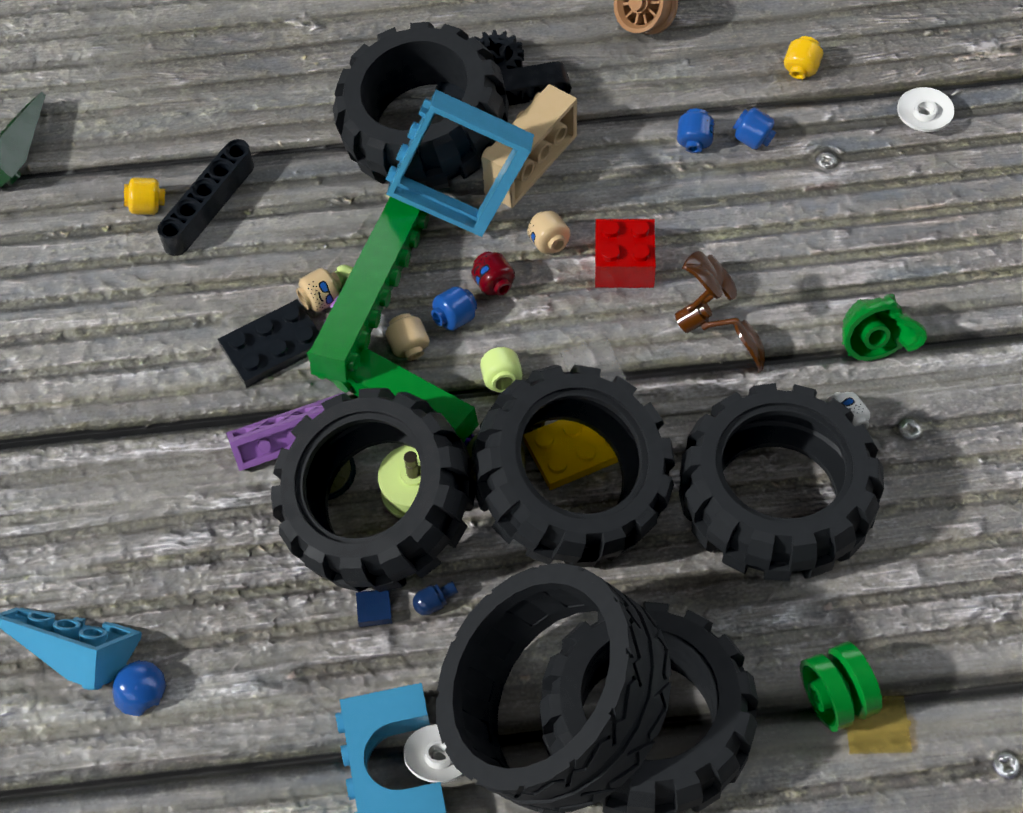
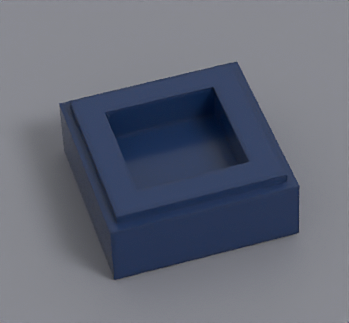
M377 590L356 592L359 627L392 623L389 590L383 592Z

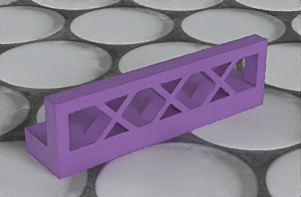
M340 394L227 432L226 434L239 471L278 458L281 448L289 450L296 439L291 431L302 418L308 415L311 419H314L324 411L321 403Z

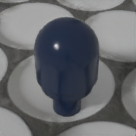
M453 581L440 588L437 584L433 586L431 584L414 595L413 607L420 615H431L443 609V606L447 605L446 599L457 594L458 591Z

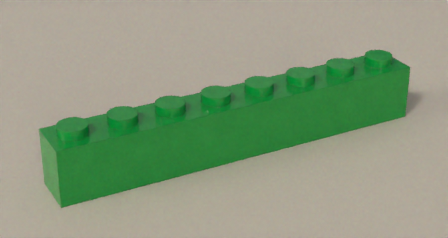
M389 198L309 351L311 375L346 383L351 372H355L358 369L360 354L363 349L366 350L368 348L373 328L377 329L379 326L381 311L383 307H388L393 287H398L403 267H408L411 251L413 248H417L419 244L420 232L428 226L429 213L395 198Z

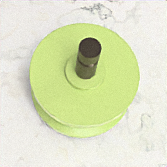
M407 445L391 451L383 459L378 470V483L382 501L387 510L400 519L406 514L415 500L421 479V465L418 452L415 448Z

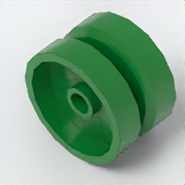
M843 642L829 648L827 657L823 654H815L801 661L799 667L804 690L817 716L830 731L837 732L851 726L855 716L859 719H867L881 712L883 707L882 695L877 679L865 656L851 642Z

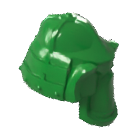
M886 294L884 298L857 300L848 309L843 319L842 345H844L848 352V356H852L857 360L872 361L885 358L902 349L903 346L910 352L920 348L927 340L926 328L908 316L907 313L902 312V308L896 302L894 294Z

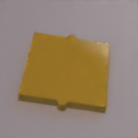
M882 696L883 707L880 713L867 719H859L855 716L853 724L844 728L847 732L849 754L912 752L909 734L911 721L907 720L904 696Z

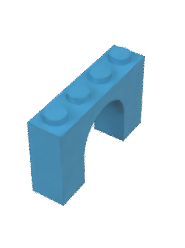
M422 683L340 699L341 712L335 713L339 734L345 733L347 744L340 747L344 767L350 766L352 778L346 779L349 800H356L357 812L354 813H447L441 782L403 790H392L377 784L369 776L367 770L370 755L381 741L396 734L415 731L430 725Z

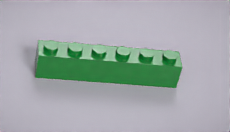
M369 349L362 350L358 369L355 372H351L346 383L328 379L345 393L349 391L358 397L359 389L389 388L395 396L398 392H408L427 401L437 413H441L463 442L479 425L474 406Z

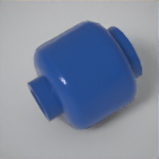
M755 107L749 111L744 109L733 126V129L736 130L735 138L753 150L759 149L762 144L767 147L777 133L772 130L775 125L774 119Z
M698 108L689 109L678 120V143L691 153H699L702 149L709 147L714 137V119L706 110Z
M458 286L451 287L433 299L431 316L438 326L454 331L473 320L477 309V302L469 290Z

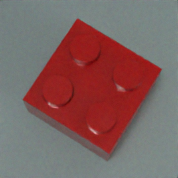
M596 219L595 288H654L656 270L655 219Z

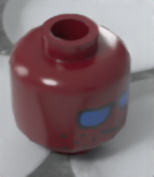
M484 252L474 260L471 270L472 278L485 295L501 296L511 289L515 279V271L501 253Z

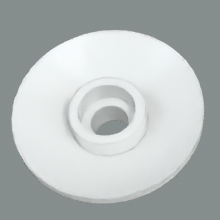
M919 87L905 92L900 97L897 112L900 119L907 126L918 131L934 132L945 128L951 123L954 116V105L950 98L941 91L933 88Z
M437 724L422 727L407 739L404 746V761L407 768L416 777L431 783H448L464 776L455 768L445 751L446 745L441 742Z

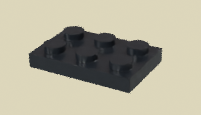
M296 299L218 338V342L245 387L248 388L307 358V352L312 348L319 330L299 300Z

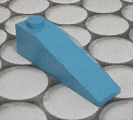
M18 607L0 613V629L64 678L82 685V688L87 690H98L103 685L114 681L115 675L126 665L142 636V632L116 623L104 622L102 627L85 625V618L74 617L73 619L55 620L54 613Z

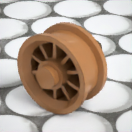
M614 0V13L617 21L625 30L632 33L653 35L663 32L673 22L678 9V0Z

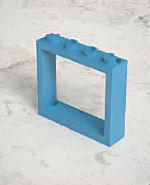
M435 90L431 100L425 98L418 114L422 116L420 122L414 121L407 135V138L410 139L408 145L403 143L396 157V160L399 161L397 167L392 165L385 179L390 182L386 195L482 237L529 156L534 134L441 91ZM435 114L513 148L479 209L404 176Z

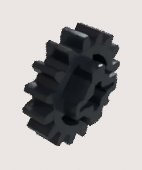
M493 30L492 35L482 32L481 39L474 36L493 54L495 64L500 67L501 71L523 67L524 50L522 49V42H516L515 35L508 38L506 31L501 35H497V31Z

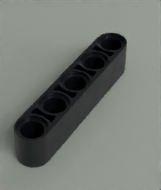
M559 61L501 71L509 106L530 102L529 100H533L534 96L538 92H542L548 84L568 94L572 89L566 67ZM440 82L435 90L441 91L460 101L466 92L448 82Z
M234 139L228 142L159 223L157 231L164 251L168 255L179 256L185 253L253 171L254 163L250 147L246 141Z

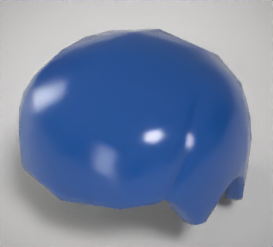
M138 660L125 665L115 675L112 686L115 706L124 714L142 716L150 707L158 706L166 689L164 673L154 663Z

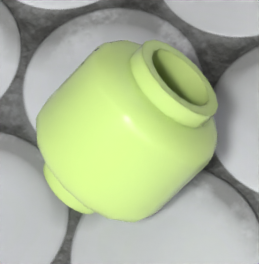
M507 347L493 348L481 358L480 368L486 387L490 390L502 393L515 380H522L521 364L517 353Z

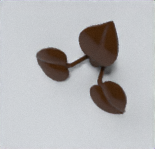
M701 251L692 253L684 262L682 269L694 275L706 291L693 303L675 313L678 325L685 333H689L700 326L705 331L710 327L733 324L739 338L753 357L758 367V373L761 372L765 361L764 346L756 331L746 320L740 321L738 318H730L709 322L712 311L707 303L713 298H720L723 293L728 300L735 299L737 289L734 281L713 255L706 257Z

